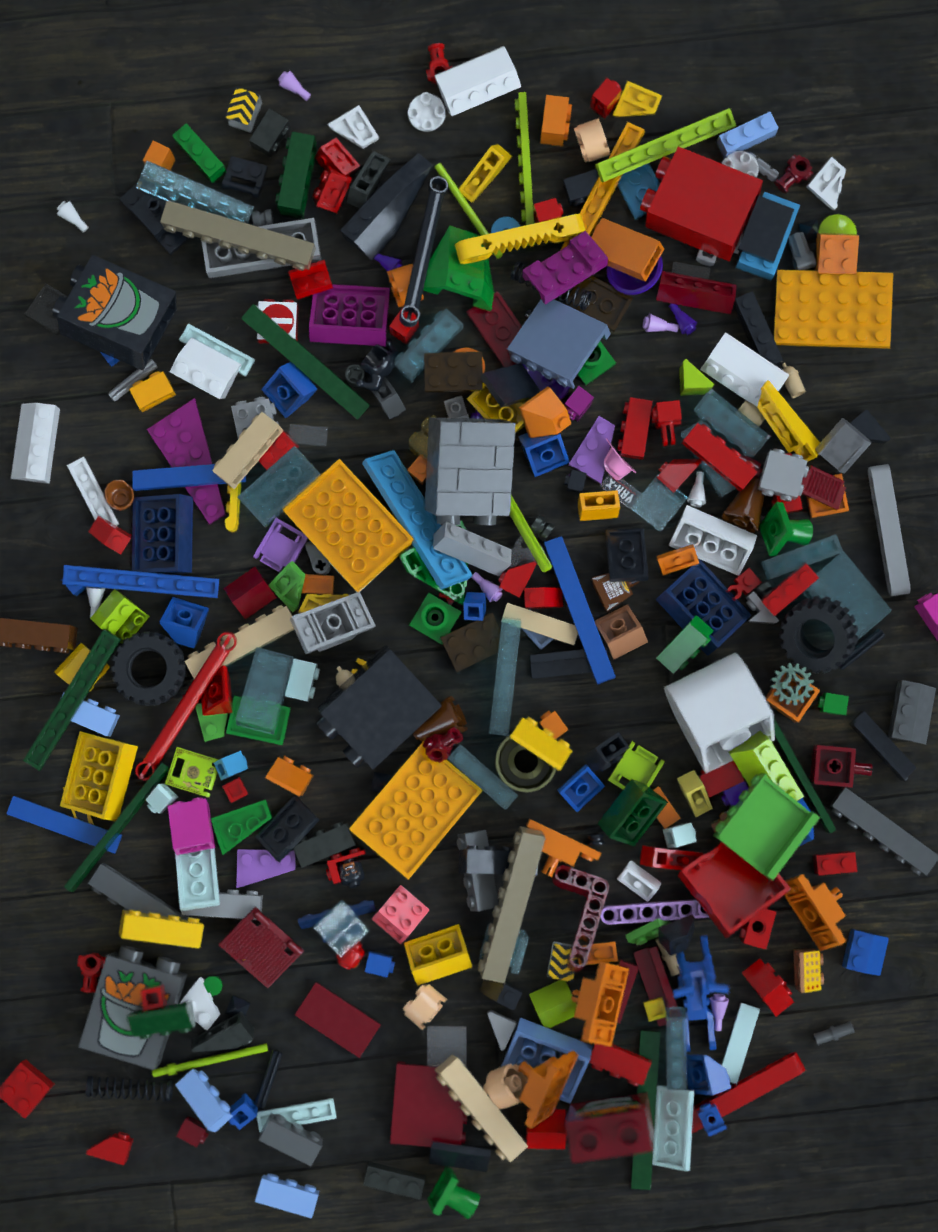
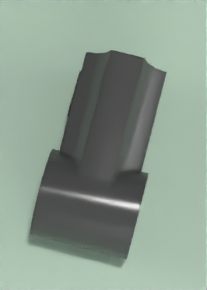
M798 232L789 236L788 243L793 255L792 261L795 270L805 271L816 267L815 256L809 250L804 232Z

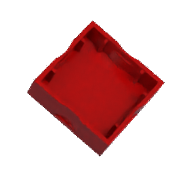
M722 842L711 852L702 855L685 867L678 875L725 938L736 932L791 890L779 873L774 880L766 878Z

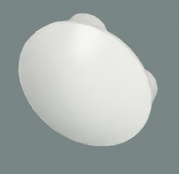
M426 92L414 98L408 109V117L411 124L421 131L437 129L443 123L446 115L445 106L441 99Z
M735 151L722 161V164L756 178L758 176V163L748 152Z

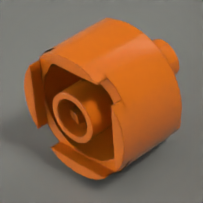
M413 263L387 271L398 308L404 307Z

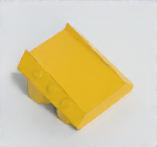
M80 643L54 671L56 675L70 685L89 654L90 649ZM108 664L105 665L95 683L106 674L110 668Z

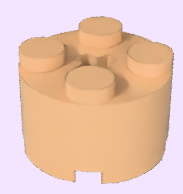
M599 118L574 128L585 162H591L611 155Z
M430 984L427 986L422 985L415 993L417 995L414 1001L410 1000L403 1008L405 1011L404 1015L422 1030L426 1027L423 1023H430L443 1007L441 1001H447Z
M517 1064L502 1066L490 1071L487 1076L484 1091L499 1110L521 1103L519 1099L528 1078L518 1072L519 1065Z

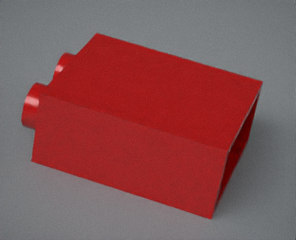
M678 146L673 158L663 156L658 166L655 178L662 180L658 190L654 191L648 188L642 200L640 210L647 213L646 228L730 261L752 214L757 198L760 196L763 180Z

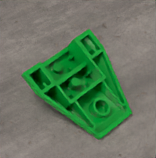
M449 226L430 258L423 290L437 295L442 289L473 298V306L491 311L494 289L489 260L460 264L455 248L457 242L480 235Z

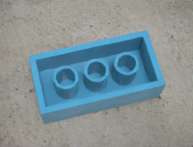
M764 192L762 197L793 208L794 212L774 263L741 251L736 268L772 280L800 205Z

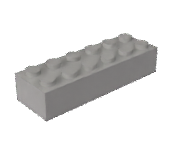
M314 218L259 226L260 228L314 243L316 249L312 262L321 261ZM202 241L206 273L209 278L291 265L287 263L280 265L275 263L274 259L267 258V260H263L250 252L249 254H243L233 247L226 249L219 246V243L212 242V244Z

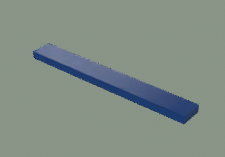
M563 537L544 542L597 685L615 679L614 671Z
M64 565L62 584L218 598L219 579Z

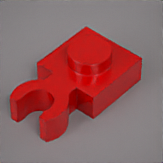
M748 568L733 580L737 585L730 586L726 592L734 590L736 596L732 599L735 601L740 598L742 592L747 595L762 582Z

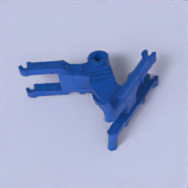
M700 935V947L703 955L701 962L688 963V961L685 962L684 952L676 954L680 975L677 976L678 989L673 990L674 998L685 996V1000H683L685 1009L681 1012L684 1053L690 1052L688 1021L706 1019L709 1050H716L713 1013L707 1007L710 1003L709 997L706 998V994H710V992L728 993L729 991L728 985L715 984L716 977L708 947L707 935Z

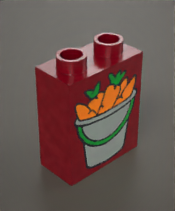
M648 1092L570 1104L565 1123L572 1163L653 1151L654 1127Z

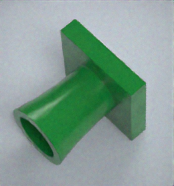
M599 341L591 353L594 358H588L577 374L585 386L616 365L615 360L601 341Z
M776 502L759 525L769 556H776L787 541L806 546L810 543L813 535L811 521L809 519L789 520L783 502Z
M428 593L409 626L443 645L440 637L451 631L462 612ZM433 614H437L439 616V619L437 621H433L431 619V616Z
M445 1166L427 1201L432 1212L438 1216L441 1214L444 1206L447 1205L466 1219H469L478 1206L480 1194L457 1186L459 1180L453 1169Z

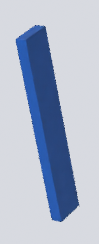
M215 464L133 471L134 491L227 483L212 471ZM246 476L241 482H246Z
M17 796L12 797L6 813L7 815L96 846L108 831L105 828ZM119 834L107 851L116 853L122 838L121 834Z

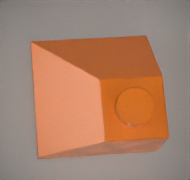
M548 386L519 407L530 438L557 435L572 424L566 407Z

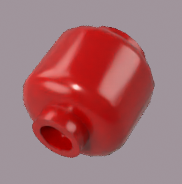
M355 939L344 941L336 953L338 964L348 970L358 967L365 955L362 943Z

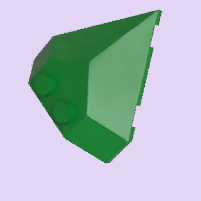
M460 520V524L456 526L466 530L462 520ZM413 545L409 546L399 555L407 573L464 606L467 580L441 590Z

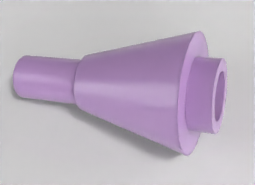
M284 71L278 79L280 81L279 86L299 94L306 101L311 96L302 88L291 71L288 73Z
M650 313L648 317H644L643 328H645V332L678 331L679 325L667 323V321Z
M477 572L472 575L471 578L480 585L479 587L483 593H486L489 602H497L502 597L503 589L498 585L483 579Z
M714 994V997L709 998L714 1018V1030L721 1031L722 1019L729 999L724 994Z

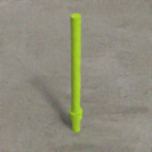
M441 163L437 164L435 169L441 177L447 180L448 188L480 235L489 234ZM499 250L495 257L498 259L503 253Z
M266 1043L180 1064H167V1067L152 1070L153 1077L167 1074L172 1076L180 1071L268 1051V1046Z

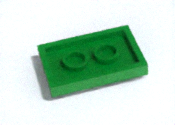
M234 696L232 703L233 713H230L226 734L283 745L291 708Z

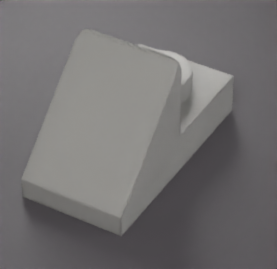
M754 591L746 597L748 600L746 604L752 611L756 610L758 612L747 622L775 624L779 621L761 602V599Z

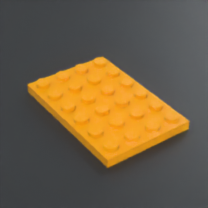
M777 270L774 327L776 345L890 349L893 273L857 272L856 274L817 273V271Z
M340 459L283 509L287 516L357 593L412 545L414 540Z
M424 741L349 828L354 835L408 880L483 791L448 760H444L441 763L431 761L425 754Z

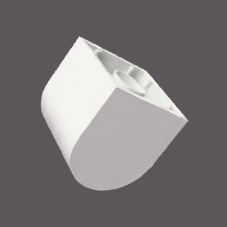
M736 653L664 687L676 720L705 774L733 761L728 752L744 743L749 737L760 730L771 742L775 740L773 713L746 665Z

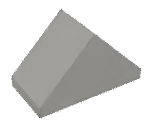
M489 1010L487 1013L500 1049L504 1050L516 1026V1021L493 1010Z

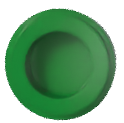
M209 976L204 980L203 984L211 996L221 992L223 983L219 977Z

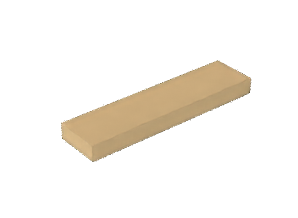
M507 603L501 622L573 646L578 635L575 625Z

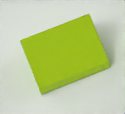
M687 359L683 361L679 368L680 394H708L714 384Z
M558 980L529 994L536 1012L546 1028L558 1025L573 1018L577 1005L575 1002H572V994L564 980Z

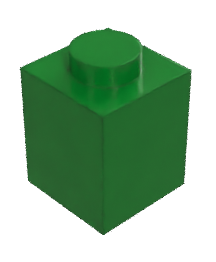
M823 693L822 696H819L818 708H820L822 713L845 716L849 696Z

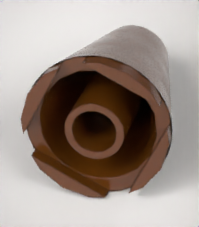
M751 479L741 492L739 491L723 512V521L734 524L751 533H755L758 530L765 496L761 494L762 491L757 490L760 479Z
M449 696L440 702L442 706L413 732L417 740L420 739L423 742L433 734L445 735L453 727L457 728L460 733L468 730L467 727H464L467 721L459 704L455 706L452 702L455 700L454 697Z

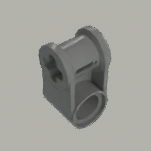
M311 541L305 542L313 570L318 575H327L331 570V564ZM320 562L326 565L323 567L324 570L322 571L319 568H317L320 566Z

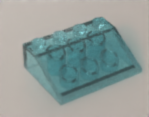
M844 551L816 573L819 579L803 592L810 599L813 596H820L821 599L827 596L831 597L832 602L835 600L840 601L842 608L846 606L850 610L848 612L849 616L853 615L855 618L853 625L858 626V632L855 634L858 636V639L892 611Z

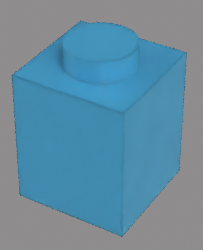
M241 751L214 762L221 780L248 769L247 760Z

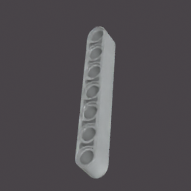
M889 464L868 467V477L888 593L890 596L910 594V581Z

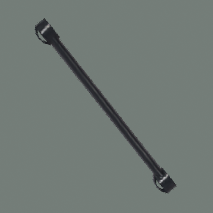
M439 176L433 177L428 186L429 196L405 304L399 316L400 322L406 327L415 326L420 317L421 298L443 198L448 189L447 180ZM437 183L436 188L434 189L432 187V184ZM440 184L444 187L443 191H439ZM405 312H408L407 319L403 316ZM413 313L416 316V319L410 321L411 315Z

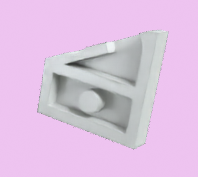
M360 106L355 107L328 124L331 130L363 149L379 139Z
M831 157L806 186L832 211L837 208L838 195L841 192V182L846 169Z
M200 977L180 1003L192 1001L195 1021L208 1030L219 1017L220 1012L213 1003L210 992H207L203 984V978Z

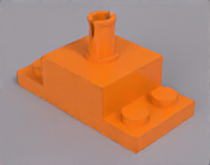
M529 819L526 824L530 829L543 831L546 837L542 852L547 853L549 857L541 872L546 874L550 867L547 874L550 877H553L559 861L574 866L580 852L583 858L591 862L593 859L598 860L601 855L599 851L532 819Z
M803 874L785 880L791 890L784 896L818 949L822 951L842 945L846 940L841 930L835 925L846 916L836 902L842 898V892L837 895L840 890L836 887L829 891L825 883L811 887L809 880Z
M600 961L596 981L583 978L580 991L574 990L572 992L573 995L578 996V998L571 996L572 1002L577 1003L574 1017L586 1020L583 1029V1041L612 1046L629 968Z
M572 1050L566 1055L562 1054L559 1059L553 1056L535 1068L526 1061L520 1064L518 1072L522 1073L528 1080L519 1100L530 1108L527 1112L528 1118L525 1123L530 1129L553 1114L579 1054Z

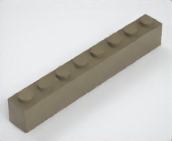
M168 200L160 221L162 226L165 227L164 230L168 232H182V235L188 238L199 237L205 243L212 244V242H216L223 248L230 249L233 247L243 254H249L250 252L263 260H267V258L274 259V262L280 265L291 264L293 268L301 271L310 269L316 249L314 243Z
M520 826L519 832H516L514 835V850H511L509 853L508 862L510 864L508 869L504 871L503 880L505 882L503 887H500L498 899L500 900L498 906L495 905L493 910V917L495 918L493 924L490 923L488 928V935L490 936L488 942L485 941L483 946V960L480 959L478 964V971H480L482 979L505 983L546 838L543 831Z

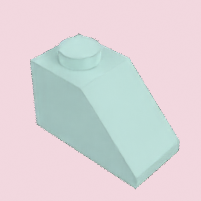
M165 783L158 784L146 799L149 803L147 807L153 813L158 812L161 814L178 796Z

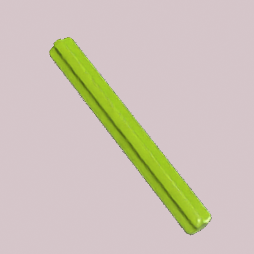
M511 495L509 515L541 571L547 572L552 568V565Z

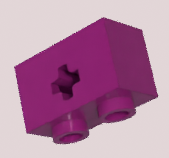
M580 386L576 388L564 404L571 421L575 419L578 422L591 406L594 399L591 394Z

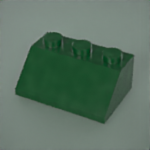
M631 779L603 815L598 825L609 838L635 846L668 802L644 783Z
M192 1001L165 1005L164 1007L149 1010H135L127 1015V1021L133 1037L139 1036L140 1039L151 1038V1034L159 1033V1036L170 1035L171 1031L179 1030V1033L189 1032L195 1026Z

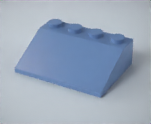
M520 1018L501 1067L508 1064L520 1066L523 1061H526L535 1068L553 1056L559 1059L562 1054L566 1055L572 1050L579 1055L559 1099L571 1104L590 1061L593 1046Z

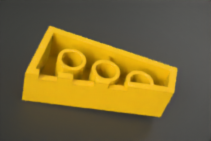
M138 910L122 911L119 928L121 938L200 948L204 927L203 923L199 922L200 919L189 917L188 920L180 919V916L176 915L164 917L154 912L145 914Z

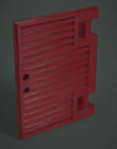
M256 906L218 944L267 988L304 952L274 922L265 917ZM254 918L260 922L258 926L252 922ZM287 947L293 952L291 955L284 951Z

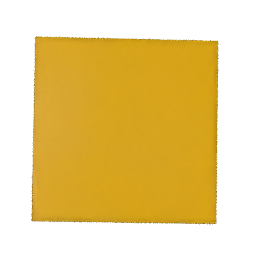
M662 997L643 1002L649 1022L668 1016Z

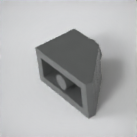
M384 377L381 388L378 391L372 392L383 411L391 419L406 409L395 389L387 378Z

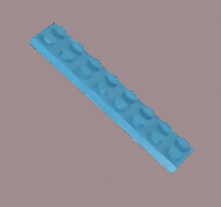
M392 450L365 459L362 463L398 522L413 537V546L439 588L442 590L470 579L472 573L465 562L433 549L434 533L442 525L437 523V517L434 514L425 510V498L396 452Z

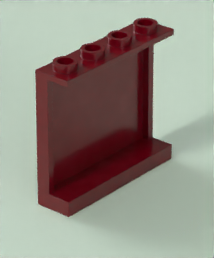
M397 1062L391 1144L431 1147L433 1141L454 1145L465 1144L466 1132H462V1126L467 1124V1115L460 1109L462 1104L459 1100L455 1101L449 1095L450 1089L447 1085L443 1086L437 1080L438 1074L435 1072V1069L438 1066Z

